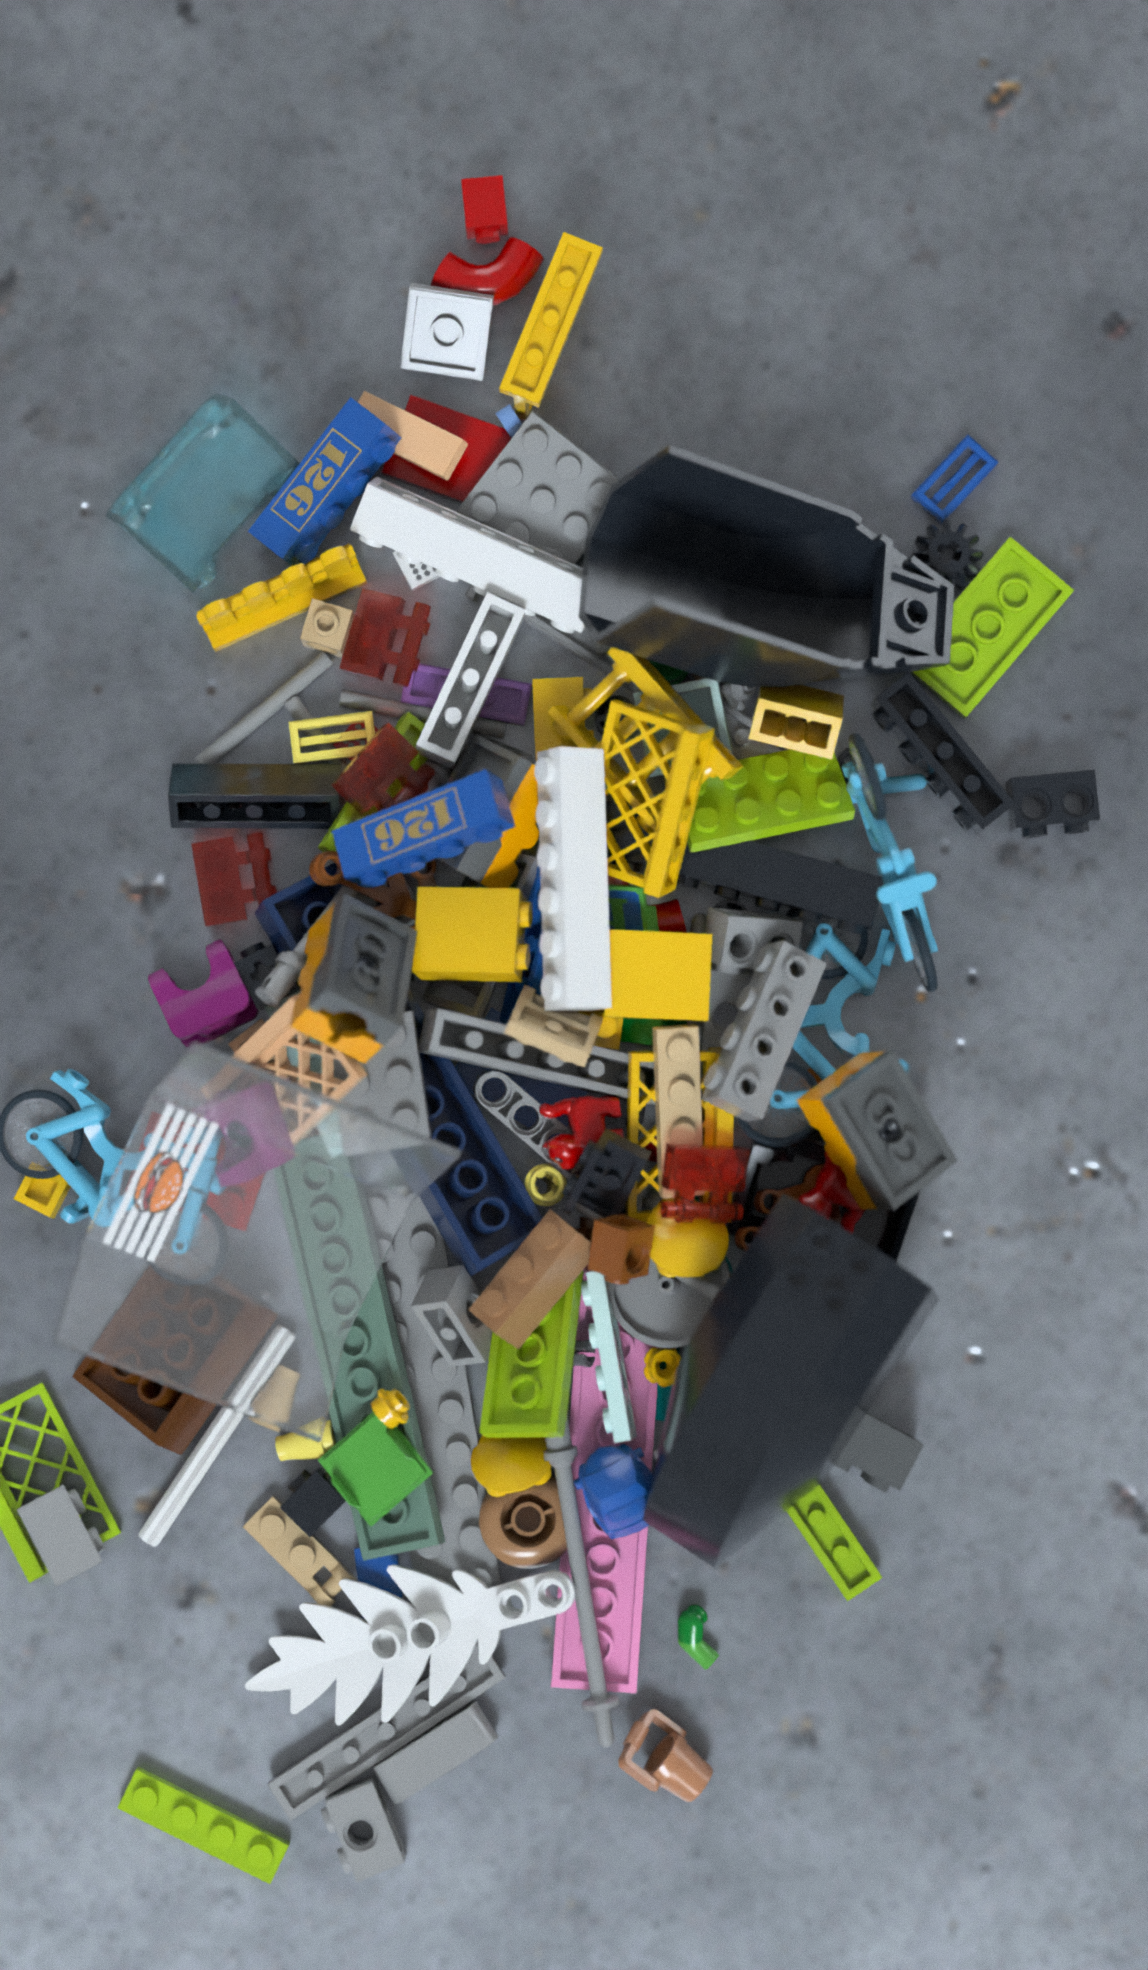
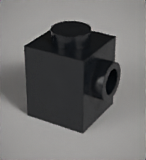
M320 1467L312 1475L305 1469L288 1486L293 1494L280 1506L309 1538L346 1502L331 1483V1476Z

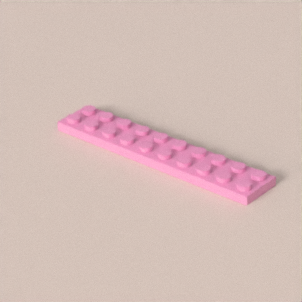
M588 1264L583 1269V1281L587 1280L586 1272L591 1271L588 1269ZM581 1290L576 1340L584 1341L590 1340L588 1326L589 1323H594L592 1307L585 1306ZM619 1322L637 1437L631 1441L614 1443L613 1433H606L603 1422V1408H608L606 1390L599 1391L596 1380V1366L601 1365L599 1349L596 1348L595 1353L579 1352V1354H585L588 1357H595V1360L589 1368L584 1366L573 1367L569 1429L572 1445L577 1446L578 1455L574 1457V1461L571 1464L573 1481L579 1478V1466L585 1463L588 1456L597 1448L608 1445L619 1446L623 1443L632 1450L640 1447L644 1453V1457L641 1459L652 1472L658 1383H650L646 1379L643 1369L646 1367L644 1363L646 1353L655 1346L637 1340ZM575 1487L606 1688L609 1692L636 1693L648 1526L634 1534L611 1540L589 1512L582 1488L576 1489ZM566 1550L560 1557L559 1571L564 1572L572 1579L568 1551ZM558 1586L557 1598H561L562 1592ZM574 1600L569 1609L563 1613L556 1614L551 1687L590 1690L576 1601Z

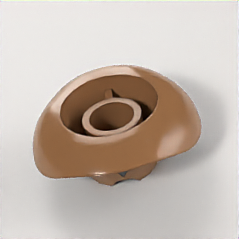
M551 1476L545 1484L534 1485L520 1492L507 1493L502 1497H494L486 1493L480 1508L479 1526L486 1546L499 1560L513 1567L534 1569L554 1562L566 1552L567 1544L555 1477Z

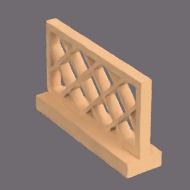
M300 994L292 996L202 1085V1088L209 1096L212 1092L223 1086L234 1085L240 1088L252 1083V1081L264 1078L265 1068L275 1071L276 1091L294 1142L299 1140L368 1075L357 1059L322 1042V1045L311 1043L310 1036L290 1027L294 1003ZM287 1046L298 1049V1067L287 1064ZM310 1052L322 1055V1074L310 1071ZM334 1059L340 1060L350 1075L346 1080L334 1077ZM287 1075L299 1078V1096L288 1093ZM311 1081L322 1084V1102L311 1099ZM288 1103L299 1106V1124L288 1121Z

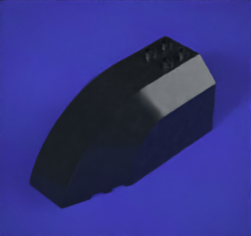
M668 445L611 486L586 538L579 618L596 643L723 683L751 687H782L821 681L905 673L949 664L954 585L914 555L908 558L893 547V540L884 533L876 535L861 523L863 518L851 509Z
M783 1193L705 1313L678 1364L643 1521L716 1569L757 1536L760 1531L776 1518L782 1516L791 1506L824 1481L938 1303L939 1298L933 1288L844 1228Z

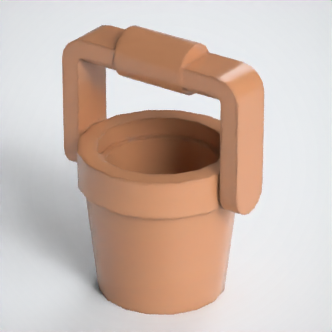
M656 1709L643 1713L639 1721L633 1723L623 1742L624 1749L618 1759L619 1767L647 1789L656 1792L659 1787H662L687 1803L692 1802L701 1794L713 1773V1768L687 1744L685 1739L686 1731ZM653 1722L668 1733V1735L658 1743L642 1769L631 1760L634 1754L639 1751L649 1732V1726Z

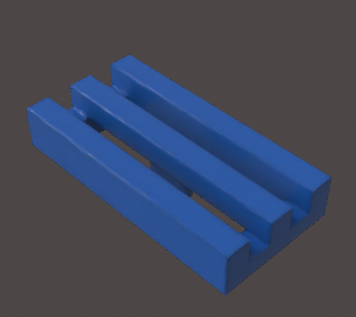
M967 434L914 491L910 498L915 503L918 502L923 506V510L934 516L935 521L942 525L943 521L959 507L997 466L998 461ZM967 448L974 452L931 499L924 495ZM979 459L983 460L986 464L952 501L941 510L937 506L940 501Z

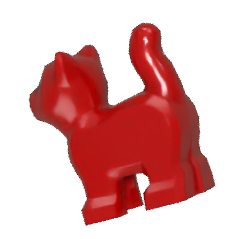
M579 1096L561 1099L551 1105L547 1103L541 1104L539 1112L546 1118H556L567 1114L572 1135H556L543 1143L542 1147L547 1148L550 1159L558 1163L561 1169L575 1168L589 1140L591 1139L598 1143L606 1129L604 1118L606 1116L613 1118L621 1117L619 1098H615V1096H602L600 1098ZM622 1128L609 1129L610 1131L624 1137Z
M825 1151L826 1162L817 1176L815 1187L800 1195L797 1201L828 1219L832 1212V1204H839L847 1208L848 1210L840 1221V1227L853 1234L854 1226L860 1220L865 1209H860L846 1185L848 1178L842 1168L832 1162Z

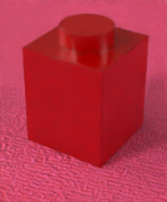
M503 175L461 179L467 240L475 239L479 244H490L500 241L501 236H508Z

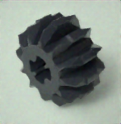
M944 520L941 526V533L935 525L929 524L926 527L928 538L920 535L917 536L914 543L921 550L913 552L911 556L914 555L953 584L954 579L956 584L963 589L968 585L966 574L974 577L978 575L980 569L973 562L983 558V551L970 549L977 544L979 537L971 535L965 539L963 535L967 529L966 524L961 523L956 532H952L951 521ZM946 548L955 552L948 564L940 561L941 553Z

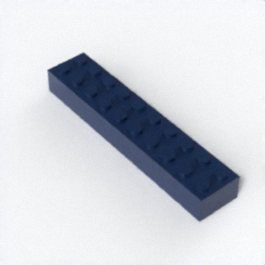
M335 863L325 867L327 874L335 875L337 871ZM308 876L264 899L254 913L278 955L281 952L294 950L341 889L342 884L321 886L315 883L311 876ZM297 980L295 984L301 992L302 988L298 985L299 980ZM408 988L404 1012L414 1011L419 1044L425 1015ZM420 1052L432 1140L392 1145L390 1147L459 1266L464 1265L469 1275L473 1276L516 1251L543 1217L451 1060Z

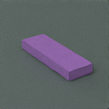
M408 661L401 702L433 708L451 669ZM497 677L479 717L525 726L532 683Z

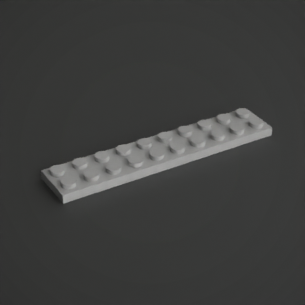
M410 1181L364 1189L426 1459L429 1467L434 1472L431 1475V1480L446 1541L440 1545L410 1551L412 1569L432 1575L458 1589L460 1588L452 1577V1572L456 1569H461L474 1575L484 1582L488 1588L500 1585L502 1581L498 1558L486 1546L479 1526L480 1508L487 1491L476 1480L471 1469V1454L478 1445V1437L466 1365L454 1367L448 1365L411 1308V1304L427 1271L449 1267L445 1240Z

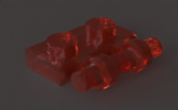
M362 588L339 669L347 673L383 681L387 665L396 667L392 683L408 688L412 673H417L420 659L417 658L422 638L423 636H428L431 626L427 622L431 606L415 602L411 617L402 615L406 601L401 597ZM397 629L407 631L401 653L391 651Z
M387 723L377 731L331 786L360 814L368 812L373 805L380 812L424 794L429 789L428 782L434 777L435 771L425 763L415 771L409 763L419 752L390 723ZM397 778L401 782L402 788L392 798L386 790Z
M263 832L246 835L249 851L243 852L236 851L233 836L191 843L205 927L247 921L246 904L258 902L259 906L264 899L277 893L276 885L271 883L268 862H271L272 858L270 848H265ZM251 865L255 888L243 890L239 867Z
M667 1143L661 1186L668 1190H675L674 1201H663L661 1203V1217L675 1219L677 1223H692L695 1219L710 1220L711 1224H726L728 1220H741L743 1216L742 1205L740 1203H729L728 1196L729 1192H744L750 1150L742 1146ZM695 1191H709L708 1202H695Z

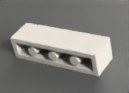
M486 593L417 741L415 753L454 770L524 620L525 609L491 593Z

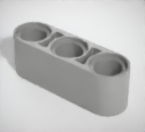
M473 1700L371 1768L393 1803L397 1804L476 1755L497 1740L499 1736L477 1701Z

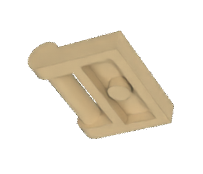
M524 984L504 1034L515 1038L522 1044L532 1045L549 1052L562 1061L572 1062L585 1067L603 1017L593 1013L589 1017L578 1011H544V998L535 994L536 989Z

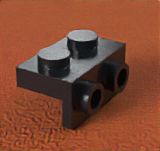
M606 1128L598 1143L591 1139L587 1143L578 1163L585 1167L581 1174L576 1171L573 1172L563 1191V1194L569 1197L563 1212L571 1215L578 1203L602 1217L619 1215L652 1152Z

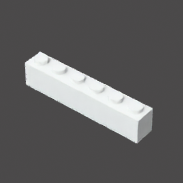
M375 477L367 484L350 527L351 531L360 534L359 539L365 544L377 548L385 545L398 551L397 556L408 563L420 565L423 562L436 568L435 573L446 580L458 582L461 579L474 585V591L484 597L488 592L525 609V615L535 616L537 613L551 619L550 624L563 632L574 633V631H578L581 633L585 629L584 624L579 618L583 568L379 477Z
M556 747L537 752V762L535 765V778L538 782L536 820L539 825L540 847L537 853V862L541 875V891L538 904L542 912L540 951L543 955L541 993L544 998V1011L612 1008L604 749Z

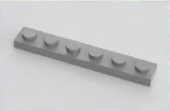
M477 1643L464 1670L452 1688L436 1706L432 1707L429 1705L430 1675H428L416 1684L405 1703L387 1723L382 1722V1707H380L269 1781L267 1784L290 1821L505 1679L506 1675L493 1655L484 1665L480 1664Z

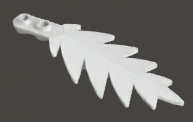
M392 1564L387 1568V1572L411 1603L383 1589L344 1578L339 1582V1586L365 1620L333 1607L309 1602L302 1603L299 1607L300 1611L323 1640L290 1635L271 1637L269 1644L281 1660L256 1674L245 1684V1688L252 1691H281L290 1689V1712L297 1714L319 1698L336 1680L335 1723L336 1725H342L367 1698L383 1671L381 1720L387 1723L402 1707L415 1688L429 1658V1705L434 1707L452 1688L464 1670L477 1642L479 1663L484 1665L492 1657L499 1642L502 1629L565 1612L574 1603L576 1597L575 1585L572 1579L564 1572L550 1570L488 1588L484 1582L474 1575L461 1569H456L452 1572V1577L460 1588L458 1589L432 1575ZM551 1584L560 1587L562 1592L561 1598H555L551 1595ZM512 1595L521 1598L523 1602L521 1609H517L512 1605Z

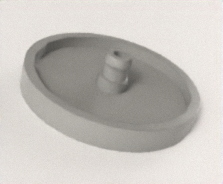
M725 1258L718 1269L704 1275L721 1288L730 1276L729 1266ZM651 1260L648 1275L630 1279L628 1284L607 1282L609 1303L612 1302L613 1313L619 1324L637 1340L655 1347L680 1348L687 1346L712 1304L710 1300L676 1277L668 1278L660 1274L656 1264Z

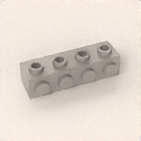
M786 941L769 943L759 950L753 962L755 972L751 982L741 991L736 1006L739 1010L733 1024L726 1028L720 1041L722 1051L717 1063H714L709 1068L704 1078L706 1089L701 1099L744 1121L763 1119L827 963Z

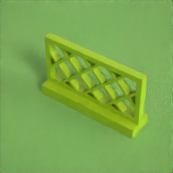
M43 1383L0 1404V1414L16 1406L13 1418L0 1415V1420L11 1423L4 1446L0 1447V1452H2L0 1456V1528L29 1583L48 1573L17 1511V1508L22 1505L26 1491L41 1496L47 1493L27 1487L35 1462L60 1469L54 1489L59 1487L64 1471L81 1475L86 1484L81 1500L85 1509L101 1513L109 1530L99 1534L102 1542L121 1533ZM39 1394L47 1409L42 1427L17 1420L22 1403ZM49 1417L52 1418L58 1432L46 1429ZM15 1425L40 1431L32 1456L8 1449ZM44 1433L60 1437L64 1441L67 1448L61 1465L37 1458ZM6 1453L30 1460L23 1485L5 1480L1 1468ZM69 1454L78 1470L66 1466ZM9 1486L21 1489L18 1502ZM89 1491L98 1507L85 1504Z

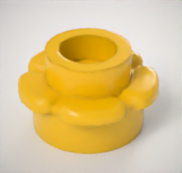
M651 1348L644 1357L646 1367H644L643 1372L646 1379L650 1383H658L661 1387L671 1386L681 1356L675 1348ZM664 1361L666 1368L662 1370L659 1365Z
M379 1389L377 1391L378 1397L371 1402L372 1410L376 1416L391 1429L395 1428L399 1423L405 1424L409 1418L407 1411L410 1409L407 1399L397 1389H392L391 1391Z

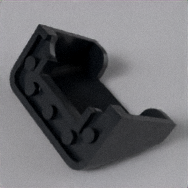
M766 1113L762 1120H758L755 1131L768 1137L783 1138L798 1133L808 1123L785 1116L776 1117ZM815 1128L802 1141L785 1147L766 1146L752 1140L732 1208L731 1222H728V1234L735 1236L737 1230L744 1226L759 1228L763 1225L769 1215L761 1214L754 1206V1197L758 1191L762 1189L780 1190L802 1183L805 1174L811 1167L825 1164L826 1158L824 1154L826 1150L824 1147L826 1141L818 1129ZM920 1190L895 1210L865 1209L860 1220L854 1226L853 1235L897 1262ZM770 1194L764 1198V1206L767 1209L773 1206V1197ZM838 1204L842 1218L848 1209ZM752 1232L746 1233L744 1237L745 1243H751L754 1239Z

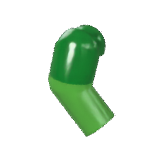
M693 1604L686 1611H682L677 1620L678 1643L704 1670H707L716 1661L719 1654L703 1639V1624L708 1620L707 1612L701 1606Z

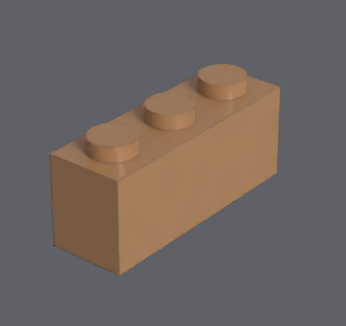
M550 1209L468 1310L495 1334L519 1349L589 1263L591 1241Z

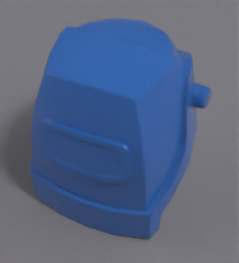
M624 1443L619 1446L608 1445L597 1448L588 1456L586 1462L579 1466V1478L574 1480L576 1489L582 1488L587 1508L595 1522L611 1540L634 1534L649 1526L648 1523L643 1521L653 1473L641 1459L644 1457L642 1449L639 1447L632 1450Z

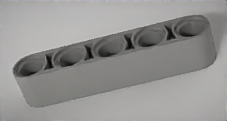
M489 1069L481 1072L476 1077L473 1091L481 1105L568 1180L574 1171L578 1172L582 1165L578 1161L575 1168L561 1169L558 1163L550 1159L547 1149L542 1147L543 1143L553 1134L572 1135V1132L557 1118L542 1116L539 1112L540 1104L503 1072ZM489 1078H499L504 1082L505 1086L502 1097L494 1101L485 1099L481 1091L482 1085ZM524 1105L532 1106L537 1114L535 1123L528 1128H520L514 1122L516 1110ZM640 1193L637 1195V1211L641 1209L642 1205ZM622 1210L620 1214L625 1215V1210Z

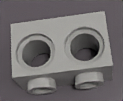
M709 907L705 934H712L711 962L716 964L715 970L719 972L740 974L741 968H751L752 973H754V959L759 950L766 946L771 939L772 943L786 941L799 948L803 922L783 913ZM736 936L735 943L730 948V942Z

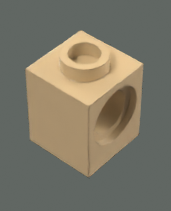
M312 598L300 637L303 646L344 658L356 620L353 610Z

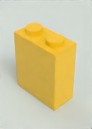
M800 684L782 687H760L753 711L749 739L832 759L843 720L844 695Z
M418 887L415 921L417 937L412 971L421 980L522 982L523 970H528L530 965L529 944H524L525 928H531L532 903L527 902V898L520 889Z
M609 929L612 1008L604 1009L603 1017L705 1022L709 1020L712 934Z

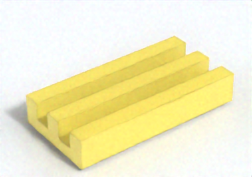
M372 711L288 722L294 764L378 754ZM365 722L366 729L299 738L298 731ZM361 739H367L368 745L301 753V747Z

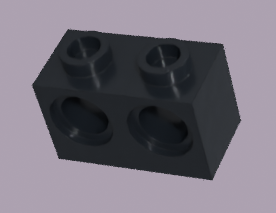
M1095 769L1012 777L1005 783L1007 794L1015 802L1008 809L1010 832L1022 831V838L1047 836V829L1064 827V834L1089 832V825L1095 824L1100 820ZM1067 793H1076L1082 798L1084 802L1082 813L1074 814L1065 808L1064 797ZM1025 797H1034L1039 800L1042 805L1040 817L1031 818L1023 812L1022 801Z

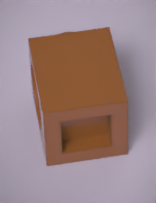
M624 1214L594 1219L588 1269L604 1275V1280L613 1284H628L630 1279L648 1275L655 1226Z

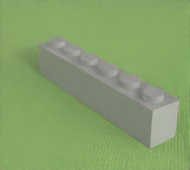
M441 1009L426 1010L419 1041V1051L421 1053L596 1094L615 1096V1098L628 1101V1054L593 1046L585 1067H581L572 1062L562 1061L555 1055L532 1045L522 1044L515 1038L504 1034L507 1025ZM640 1062L639 1080L648 1089L655 1084L654 1062ZM639 1087L640 1099L645 1094V1092ZM651 1099L646 1105L655 1107V1102Z

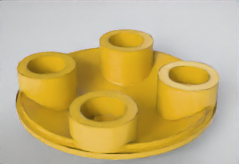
M689 1199L672 1200L657 1207L646 1221V1223L655 1226L650 1258L656 1264L658 1272L668 1278L676 1276L685 1278L699 1277L721 1266L728 1250L729 1236L723 1220L709 1206Z
M482 1436L471 1454V1469L476 1480L486 1488L488 1494L494 1497H502L507 1493L520 1492L534 1485L545 1484L552 1475V1465L549 1464V1461L544 1460L543 1451L547 1449L545 1437L486 1438Z

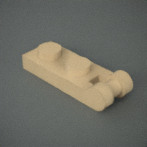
M273 1495L243 1528L318 1604L331 1607L336 1602L334 1597L342 1590L339 1582L344 1578L357 1581V1578L314 1534L309 1538L280 1508L283 1503ZM325 1566L332 1576L322 1585L314 1575Z

